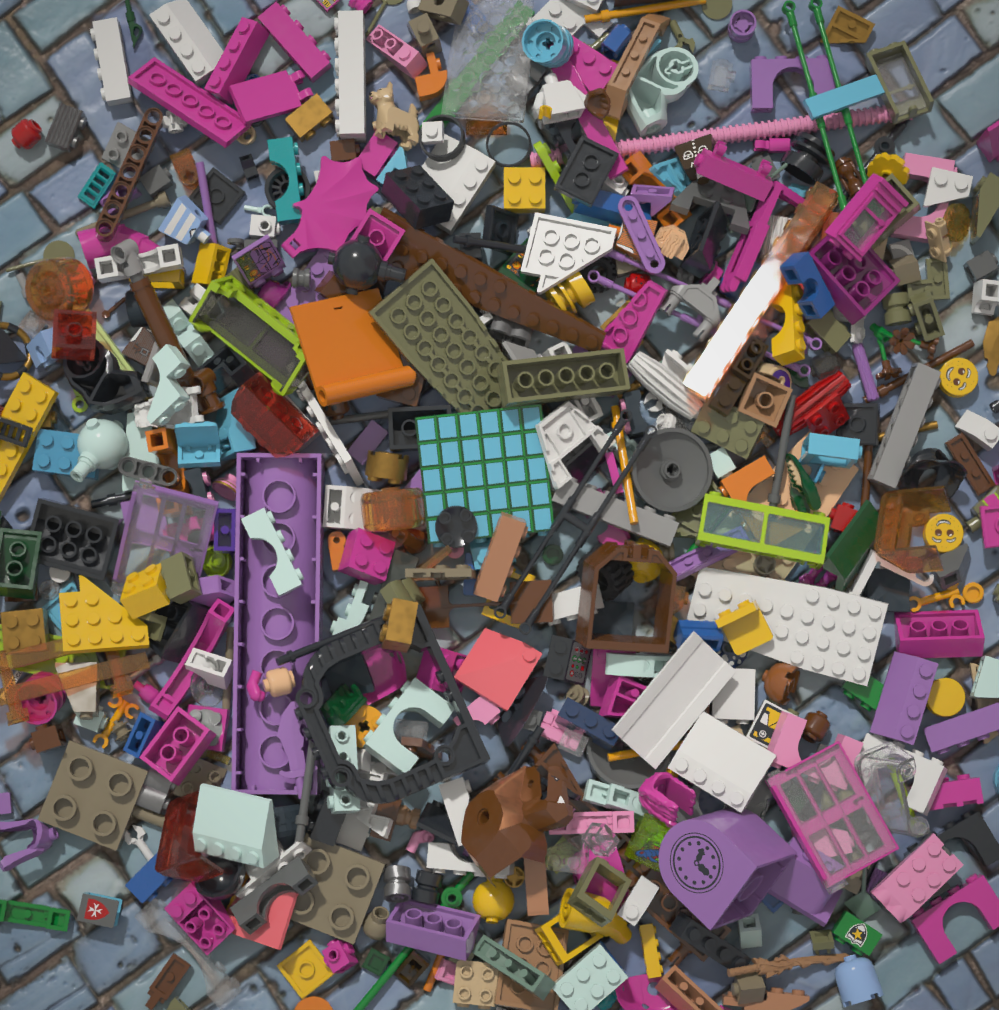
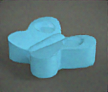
M791 183V186H788L789 189L801 197H806V194H809L811 187Z

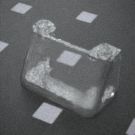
M891 741L859 753L854 761L855 770L890 833L917 838L929 834L928 821L922 816L912 817L910 815L903 782L913 778L916 773L914 757ZM866 815V819H867L868 825H870V826L873 828L872 824L870 823V821H869V819H868V817H867V815Z

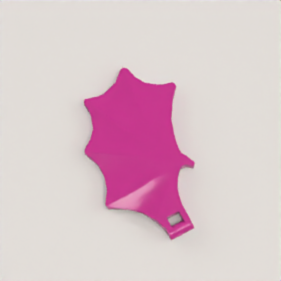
M326 156L321 157L317 183L312 192L305 200L293 203L292 208L301 211L300 222L296 231L281 245L292 259L300 253L316 248L336 252L345 243L349 233L360 225L366 215L367 204L370 198L379 190L377 186L367 180L362 170L361 158L357 157L342 163L330 160ZM292 241L299 246L296 250L290 244Z

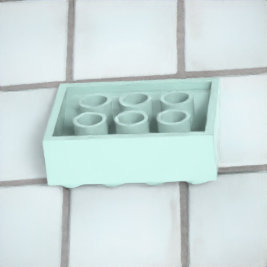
M204 783L200 785L192 832L195 851L260 868H265L279 857L272 799Z

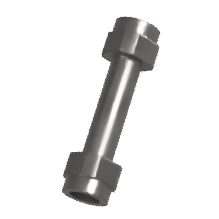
M154 653L151 655V659L132 673L123 675L119 681L127 689L134 685V681L154 666H160L166 660L161 659Z

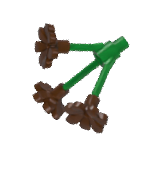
M873 323L869 329L877 338L883 360L881 362L883 369L880 373L876 374V380L884 378V381H886L891 376L897 378L902 373L901 368L891 367L890 361L887 360L884 343L888 340L889 344L893 345L892 351L895 354L900 352L902 355L907 354V348L913 349L915 345H919V348L927 350V359L933 361L937 349L935 346L939 343L940 337L930 342L918 341L914 339V333L909 332L908 328H902L901 331L895 329L893 332H890L883 326Z

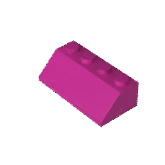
M978 609L894 612L897 652L920 658L983 656L985 636Z

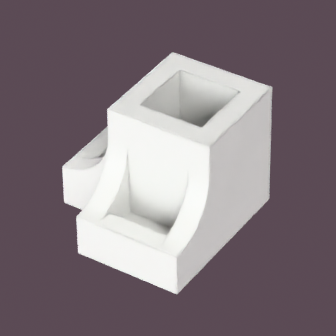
M981 279L974 282L971 313L988 316L994 315L995 307H999V281Z

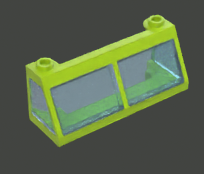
M710 491L709 494L705 493L695 546L705 548V545L710 546L713 543V548L721 547L798 562L800 565H804L807 562L809 568L819 570L825 560L830 517H825L826 514L814 511L813 514L722 497L721 493Z

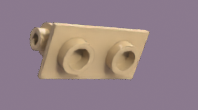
M942 217L936 218L934 223L924 221L931 257L946 263V257L951 252L949 237H943L948 234L946 221Z

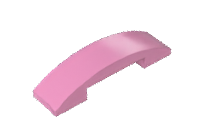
M634 811L574 812L573 819L566 827L549 830V835L634 832Z

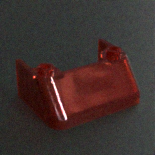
M199 790L174 799L167 807L155 863V870L163 876L202 882L224 873L222 868L202 856L201 852L195 851L192 832Z

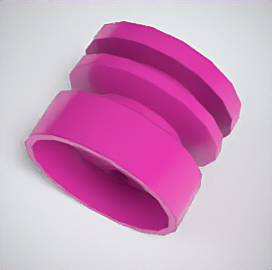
M41 671L34 673L17 690L14 697V707L22 720L29 724L41 725L49 722L64 705L67 694L57 675Z

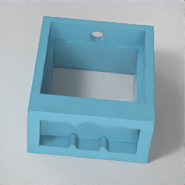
M809 433L802 442L800 463L817 465L823 463L825 466L850 469L857 463L858 458L861 459L863 448L859 446L860 439Z

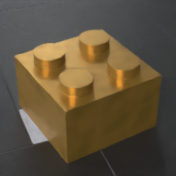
M393 598L390 604L387 603L382 619L386 621V624H383L379 635V641L382 642L381 648L407 653L412 642L418 602Z
M39 608L0 612L4 655L51 651L47 609Z

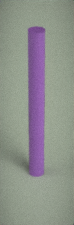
M204 161L196 162L203 211L208 217L206 229L212 234L209 243L217 244Z

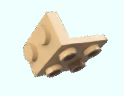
M458 960L456 963L452 1003H457L458 1007H469L470 1004L478 1005L479 1009L488 1010L491 1007H495L493 1002L498 970L486 962Z

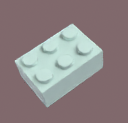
M598 943L555 981L552 989L570 1010H592L622 984L628 976L602 945Z

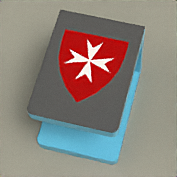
M85 892L82 895L77 921L113 928L118 925L123 900Z

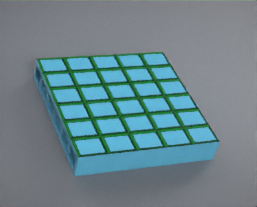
M541 404L415 418L428 544H433V547L446 546L436 535L435 522L438 515L450 506H462L473 513L477 521L475 543L488 542L487 538L493 536L501 511L525 519L526 526L528 527L526 537H530L529 533L538 532V536L548 534L550 526L554 521L549 473L535 425L543 420Z

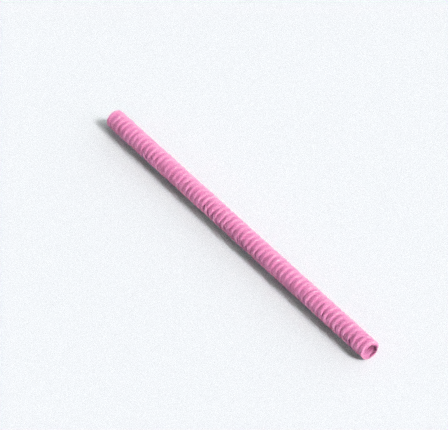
M882 105L881 108L879 106H875V108L869 107V109L863 108L862 110L857 108L856 111L850 109L853 128L856 125L861 127L862 124L868 126V124H881V122L885 124L888 121L892 123L885 105ZM841 112L823 116L826 131H830V129L836 130V128L843 129V127L847 129ZM805 115V118L799 116L797 119L796 117H792V119L786 118V120L781 118L779 121L774 119L773 122L767 120V123H764V121H761L759 124L758 122H754V124L748 123V125L743 123L741 126L738 124L735 127L729 125L728 128L722 126L721 129L716 127L714 130L713 128H709V130L703 129V131L698 129L696 132L690 130V133H687V131H684L683 134L677 132L676 135L671 133V135L665 134L664 136L660 134L658 137L652 135V138L646 136L645 139L639 137L638 140L636 138H633V140L626 139V141L620 140V142L615 140V144L622 157L625 158L626 155L630 157L638 151H641L643 155L644 153L650 155L651 152L657 154V151L663 153L664 150L670 152L673 149L675 151L674 146L708 134H712L716 142L721 140L726 144L728 142L733 144L734 141L740 143V140H743V142H747L748 139L750 141H753V139L759 140L760 138L764 140L766 137L772 138V136L778 138L779 135L785 137L786 134L788 136L792 134L797 135L798 132H807L809 134L813 131L817 133L819 129L816 119L811 121L809 115ZM556 148L554 151L550 149L552 153L549 154L552 162L556 160L559 166L564 164L559 148ZM531 151L529 155L531 167H543L544 165L538 154Z

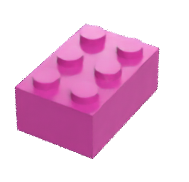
M177 706L139 758L169 781L179 786L217 734Z

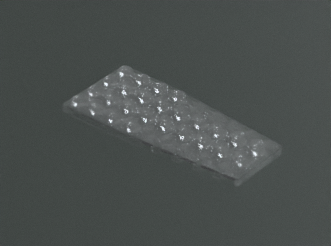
M467 0L469 5L461 25H455L448 58L447 80L444 88L441 114L460 119L524 123L531 59L523 51L522 37L527 26L533 22L534 0Z

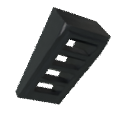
M0 415V422H3L0 439L27 448L33 428ZM9 424L11 426L8 435H5L7 425ZM15 427H18L15 438H12ZM22 429L26 430L23 442L19 440Z

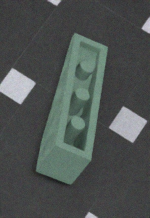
M484 934L472 951L473 954L543 1001L555 985V982L545 973Z

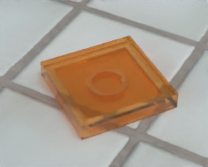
M448 545L441 547L416 568H433L452 553L451 548Z

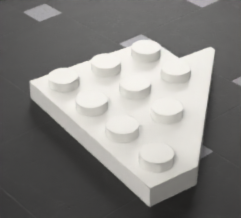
M535 212L521 267V274L540 277L537 294L541 295L613 251L617 228Z

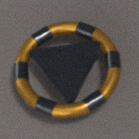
M0 322V364L24 361L25 363L13 373L0 372L1 381H12L20 378L23 372L27 373L33 363L26 348L27 344L31 341L30 337L19 326L8 322ZM4 330L17 334L22 339L26 356Z

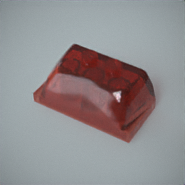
M260 371L241 385L232 400L231 414L242 424L244 430L250 432L257 439V442L276 458L288 456L299 450L319 431L285 396H280L272 390L271 382Z

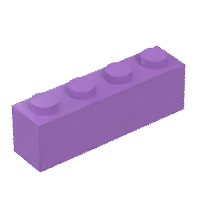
M999 702L923 728L931 752L937 751L939 755L950 751L949 747L955 744L960 748L970 744V739L977 737L978 741L989 738V733L996 730L999 734Z

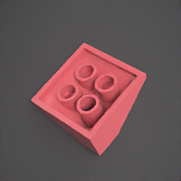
M484 628L455 674L454 679L507 712L543 653L525 642Z
M288 892L277 897L269 907L267 922L251 935L239 926L230 909L240 900V898L236 897L227 910L236 928L232 934L281 950L298 894Z

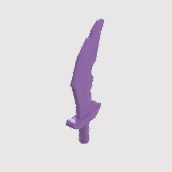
M302 695L300 701L303 704H307L309 696ZM291 701L282 713L277 737L280 739L287 755L290 771L284 772L281 770L279 774L289 779H296L298 799H301L306 765L304 751L301 750L304 745V736L300 733V727L303 725L302 720H297L294 713L296 706L294 701ZM314 765L313 773L318 769L316 765Z

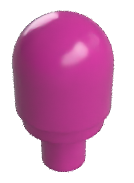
M138 680L132 686L140 692L138 695L148 704H151L159 694V691L152 685H143Z

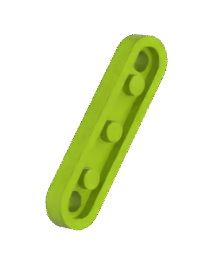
M541 141L533 144V147L554 184H556L560 177L559 172L562 170L557 161L552 162L549 154L552 152L547 143L542 144ZM561 194L568 209L573 214L574 204H572V198Z

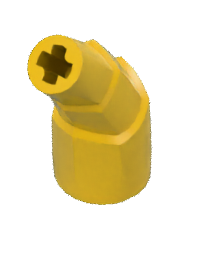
M574 888L566 889L559 910V925L561 928L587 933L597 932L605 937H611L618 944H625L631 939L632 931L627 926L626 920L617 915V911L610 923L600 927L567 903ZM585 892L608 909L611 902L605 897Z

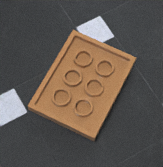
M506 919L502 942L504 948L545 973L554 982L563 975L564 964L559 966L555 964L535 932V929L541 926L540 924ZM551 927L566 951L569 930ZM498 971L494 1005L522 1010H558L560 997L553 989H551L543 1001Z

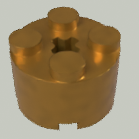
M368 450L365 475L368 476L367 480L380 482L382 478L388 479V483L403 484V481L407 479L409 455H404V459H402V454L375 451V455H373V450Z

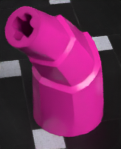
M119 224L115 236L109 242L98 240L95 228L77 232L89 269L96 268L95 258L111 256V248L126 239H132L137 243L139 248L138 254L160 247L151 241L149 236L130 229L124 224ZM102 227L99 231L102 234H108L111 230L108 227Z

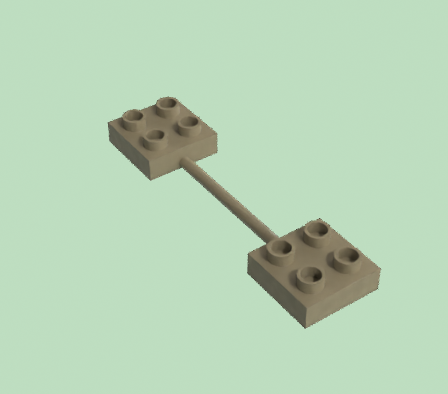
M69 740L38 817L39 821L115 851L121 849L125 833L133 817L193 840V826L136 805L149 772L148 769L74 740ZM306 833L304 842L311 847L312 851L302 860L309 865L318 884L304 895L298 894L290 920L354 945L386 863L336 843L333 847L311 839L309 834Z

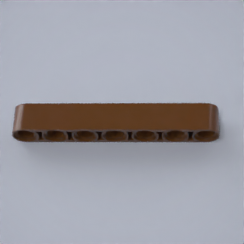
M149 108L145 112L97 220L95 232L96 237L101 242H109L115 236L161 131L163 114L158 108ZM154 116L157 117L159 121L156 123H151L148 119ZM148 135L151 139L149 141H142L140 137ZM140 153L143 157L140 160H135L132 155ZM130 171L133 172L135 176L132 178H126L124 174ZM124 190L127 194L124 197H119L116 195V192ZM115 208L119 212L116 215H110L108 210ZM102 227H108L111 231L108 234H102L99 230Z

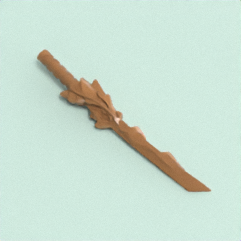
M841 953L789 959L785 955L780 954V957H775L770 962L760 957L752 958L751 960L754 964L727 969L728 977L759 972L758 975L766 974V979L776 974L780 975L784 970H791L795 966L806 968L812 964L829 966L834 963L844 962L843 958L850 955Z

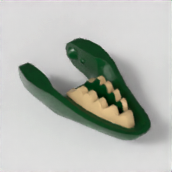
M786 454L785 460L788 467L787 472H789L788 477L790 478L789 494L794 510L804 513H810V509L813 511L818 510L821 507V500L815 483L806 473L799 460L793 454Z

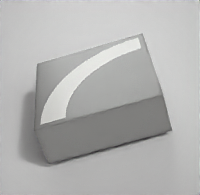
M909 239L888 245L892 259L910 254L914 256Z

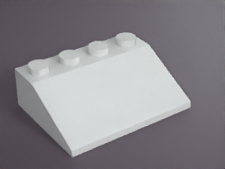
M444 134V143L436 144L431 154H448L457 147L460 141ZM466 144L462 152L450 161L437 162L429 157L426 159L422 168L454 200L450 221L436 224L435 226L452 235L496 167L494 160Z
M703 711L679 747L668 769L742 813L748 806L777 755Z

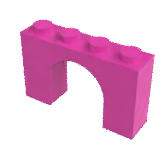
M976 873L970 875L965 879V884L960 887L958 884L947 890L949 894L943 898L941 896L934 898L929 902L930 906L925 909L923 907L919 908L912 914L913 917L909 919L936 963L941 964L957 954L943 929L944 914L953 904L969 902L979 911L989 929L994 930L999 927V899L984 875H977Z

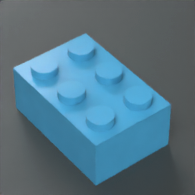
M40 429L37 433L32 470L37 473L71 477L70 472L77 465L78 457L80 456L77 448L79 434ZM100 469L89 473L85 479L98 480Z

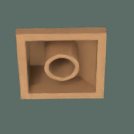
M754 372L742 390L737 411L776 428L793 389Z

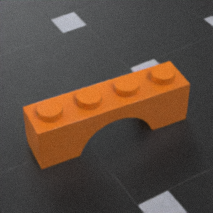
M641 151L631 155L625 161L629 170L624 172L622 176L630 185L666 187L650 172L649 168L652 165ZM670 201L657 212L656 217L664 227L669 225L679 227L692 214L690 211L688 215L669 210L672 203Z

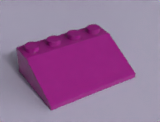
M852 226L844 233L854 245L861 238ZM826 235L808 252L813 258L827 289L831 293L836 308L853 325L866 316L901 280L872 248L861 258V262L855 259L850 261L841 253L843 250L840 247L836 248L828 241L830 237Z

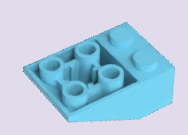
M240 388L220 398V401H224L226 404L218 409L215 421L218 426L221 443V461L237 458V453H248L256 449V438L252 434L250 416L247 414L245 397Z

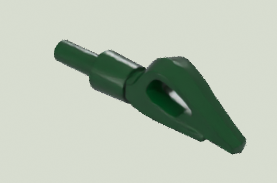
M125 0L127 10L125 15L129 25L133 48H135L143 29L141 25L135 22V14L131 9L130 0ZM135 28L139 29L137 37L134 35Z

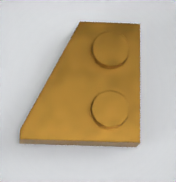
M838 5L826 29L829 44H865L875 24Z

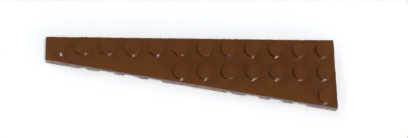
M384 207L382 209L381 216L405 230L387 260L393 266L407 269L405 280L432 258L471 306L589 351L601 350L607 334L603 330L576 317V315L567 310L564 311L558 308L550 300L542 299L530 289L528 291L519 286L518 282L474 257L466 255L458 248L450 247L443 243L442 239L427 234L424 229L415 230L406 219Z

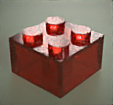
M54 309L51 358L94 361L97 312Z

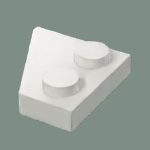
M932 167L923 207L926 208L931 205L968 198L973 176Z

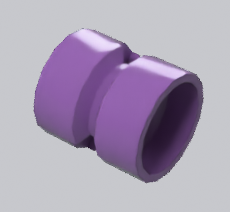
M743 9L732 14L727 32L734 42L745 43L752 38L757 21L755 15Z

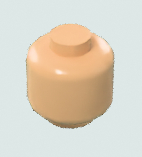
M285 667L267 671L266 679L262 680L265 692H270L273 697L290 694L293 687L296 686L292 671H288Z

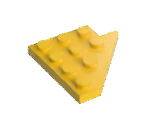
M79 575L80 592L59 593L63 655L149 648L148 626L139 618L132 619L122 605L83 575Z

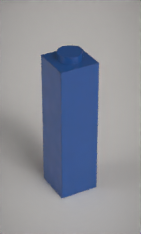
M600 190L591 208L572 199V204H574L573 212L622 225L623 220L618 212V203L624 196ZM639 203L646 220H651V203ZM631 205L624 206L626 211L632 210Z

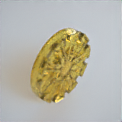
M953 203L945 211L943 220L946 221L948 234L944 236L949 237L951 242L962 241L969 232L968 227H970L971 218H969L970 211L966 208L965 204Z

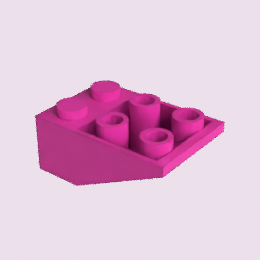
M194 879L164 909L206 955H209L236 928L221 900H210L197 892Z

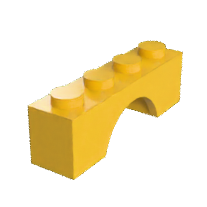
M786 280L769 286L770 304L780 313H785V323L781 331L771 339L772 357L782 366L805 359L804 350H806L803 334L805 332L803 312L797 303L803 296V290L798 284L788 285Z

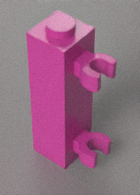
M721 140L716 142L713 152L704 148L701 154H697L694 160L697 174L760 201H765L773 186V181L768 176L772 169L771 162L763 159L758 171L723 156L727 146Z

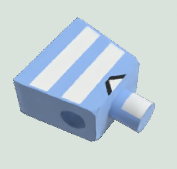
M186 195L176 199L158 229L160 232L186 245L195 242L196 239L206 244L212 236L211 233L204 229L208 217Z

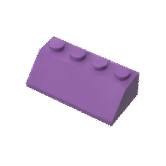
M894 651L869 731L870 733L908 745H914L938 663Z
M410 899L407 902L397 903L386 920V942L466 961L474 948L481 915Z

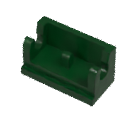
M341 684L322 704L320 711L329 726L346 724L367 701L355 684L351 686L354 693L350 692L346 684Z

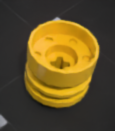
M579 272L545 292L547 300L555 303V306L564 311L568 308L574 315L577 313L574 305L576 302L583 309L595 302L592 291Z

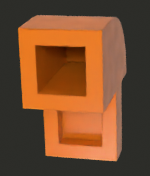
M434 52L426 53L430 74L415 77L420 102L440 96L447 86V70L438 71L442 70L439 57L435 58Z

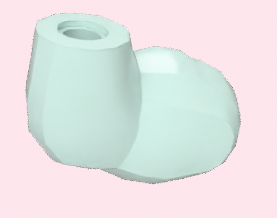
M669 47L650 55L644 61L627 94L628 106L626 108L640 137L645 138L646 136L655 135L666 126L667 104L677 101L696 80L699 71L698 62L688 50L680 47Z

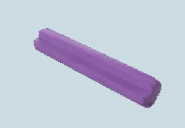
M862 343L853 344L852 351L868 402L876 401L879 395Z

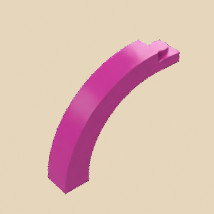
M219 598L215 601L207 612L196 637L183 659L153 700L148 710L165 720L169 718L199 676L185 668V663L193 648L213 653L232 619L234 607Z

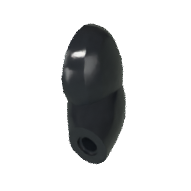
M90 337L80 338L72 342L63 355L65 376L70 386L82 395L92 411L112 415L125 412L134 408V404L148 402L152 398L149 385L141 381L143 375L139 371L120 369L114 354L106 349L97 339Z

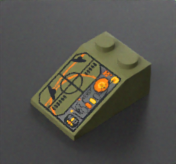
M991 172L987 177L982 176L973 189L976 193L972 198L969 244L972 246L980 239L999 207V177Z

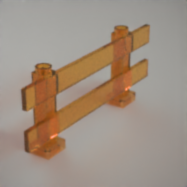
M62 639L10 652L6 650L0 651V680L3 687L0 688V707L8 706L9 712L6 713L8 726L29 721L28 709L22 708L21 701L111 678L113 683L110 688L112 699L133 694L134 687L132 681L127 682L125 675L150 668L146 651L120 658L118 650L104 651L106 662L19 684L15 682L12 669L70 655H63Z

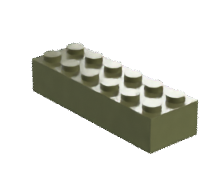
M624 348L502 361L496 367L503 408L621 395L630 390Z

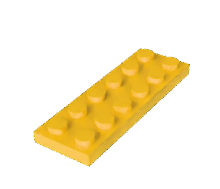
M25 372L21 375L1 416L30 426L33 430L27 448L0 439V502L59 394ZM0 422V432L3 426V422ZM9 424L7 425L5 435H8L11 426ZM15 427L12 438H15L18 427ZM22 429V432H21V435H20V438H19V440L22 441V442H23L24 435H25V432H26V430H23V429Z

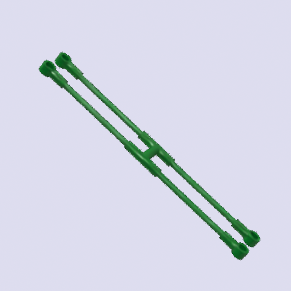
M788 0L781 9L787 16L789 27L792 28L810 98L817 95V93L814 91L797 30L798 24L794 13L796 5L793 1ZM811 0L808 7L814 13L816 24L819 25L835 86L838 88L841 87L823 24L824 18L821 11L823 3L822 0ZM848 107L837 112L842 113L845 126L848 128L864 185L867 181V176ZM823 117L816 119V123L821 132L838 193V203L842 212L847 205L846 196L843 195L825 130V121ZM873 198L868 204V208L876 212L875 215L879 217L881 209L876 205ZM866 212L869 219L875 220L868 212Z

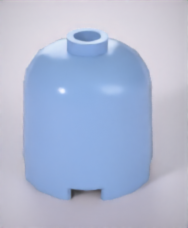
M856 954L844 957V962L836 967L834 972L843 1008L850 1006L849 1001L854 1005L874 999L876 993L878 997L884 996L874 965L868 958H857Z

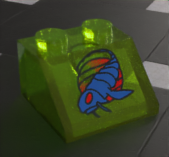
M644 813L638 820L624 856L660 872L659 849L664 836L671 828L659 819Z

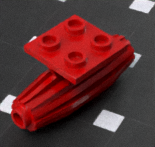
M838 370L816 382L796 398L789 436L805 427H808L810 433L829 435L850 419L841 398L852 386L842 372ZM785 409L777 427H772L779 437H781Z

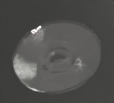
M193 673L190 687L195 701L203 707L216 706L223 698V689L207 684L205 679Z

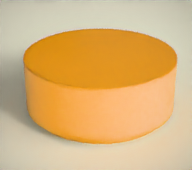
M971 582L963 587L962 596L966 602L974 604L983 598L984 590L980 584Z

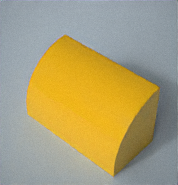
M200 243L191 283H198L201 286L208 287L212 280L223 278L226 275L231 249L216 243Z

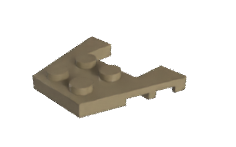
M435 565V568H406L405 577L414 578L416 582L429 580L477 579V571L469 565H456V568H450L447 565Z

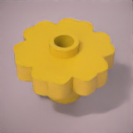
M884 152L877 154L873 161L869 163L867 176L870 178L874 173L886 179L893 173L901 184L904 185L909 180L910 169L904 166L905 160L898 155H889Z

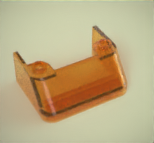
M944 486L892 490L883 494L874 541V549L878 557L906 573L944 571L936 545L910 547L912 527H920L927 524L931 513L951 512L952 508Z

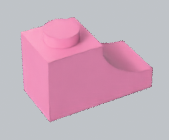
M479 696L467 707L472 719L481 721L485 725L487 723L492 725L501 718L498 715L501 712L500 709L482 696ZM456 716L453 721L459 726L461 723L458 716Z

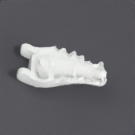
M200 386L182 387L190 399L185 403L186 405L182 410L174 413L171 416V420L161 427L175 429L176 424L184 422H204V415H199L197 394L201 393ZM153 398L149 399L148 402L134 404L133 413L135 415L134 422L136 427H160L150 424L147 419Z

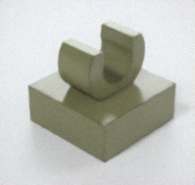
M831 929L809 931L810 941L815 954L819 955V950L824 949L827 950V954H830L831 949L834 948Z

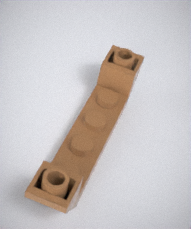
M654 12L641 18L607 84L606 93L611 101L608 117L620 121L628 106L627 94L657 36L663 37L671 18Z

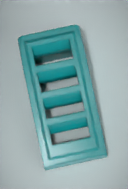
M100 162L77 197L95 209L114 184L118 174ZM102 172L110 176L108 180L101 175ZM99 179L104 182V186L98 184L96 180ZM92 185L100 190L99 194L91 189ZM87 192L96 197L94 201L86 196Z

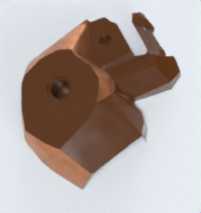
M534 765L532 767L523 766L519 770L497 780L480 792L468 804L462 825L461 843L476 866L491 883V877L521 857L544 863L547 854V842L544 832L566 827L573 819V806L569 805L566 785L568 777L564 768L558 766L549 767L547 797L544 800H540L542 796L540 773L536 770V767L539 766Z

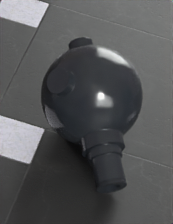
M358 234L357 239L342 244L336 252L330 251L327 264L332 265L337 280L346 287L345 292L352 295H358L359 290L367 289L377 281L385 282V280L404 283L407 269L393 266V264H389V261L383 260L376 246L370 243V237Z

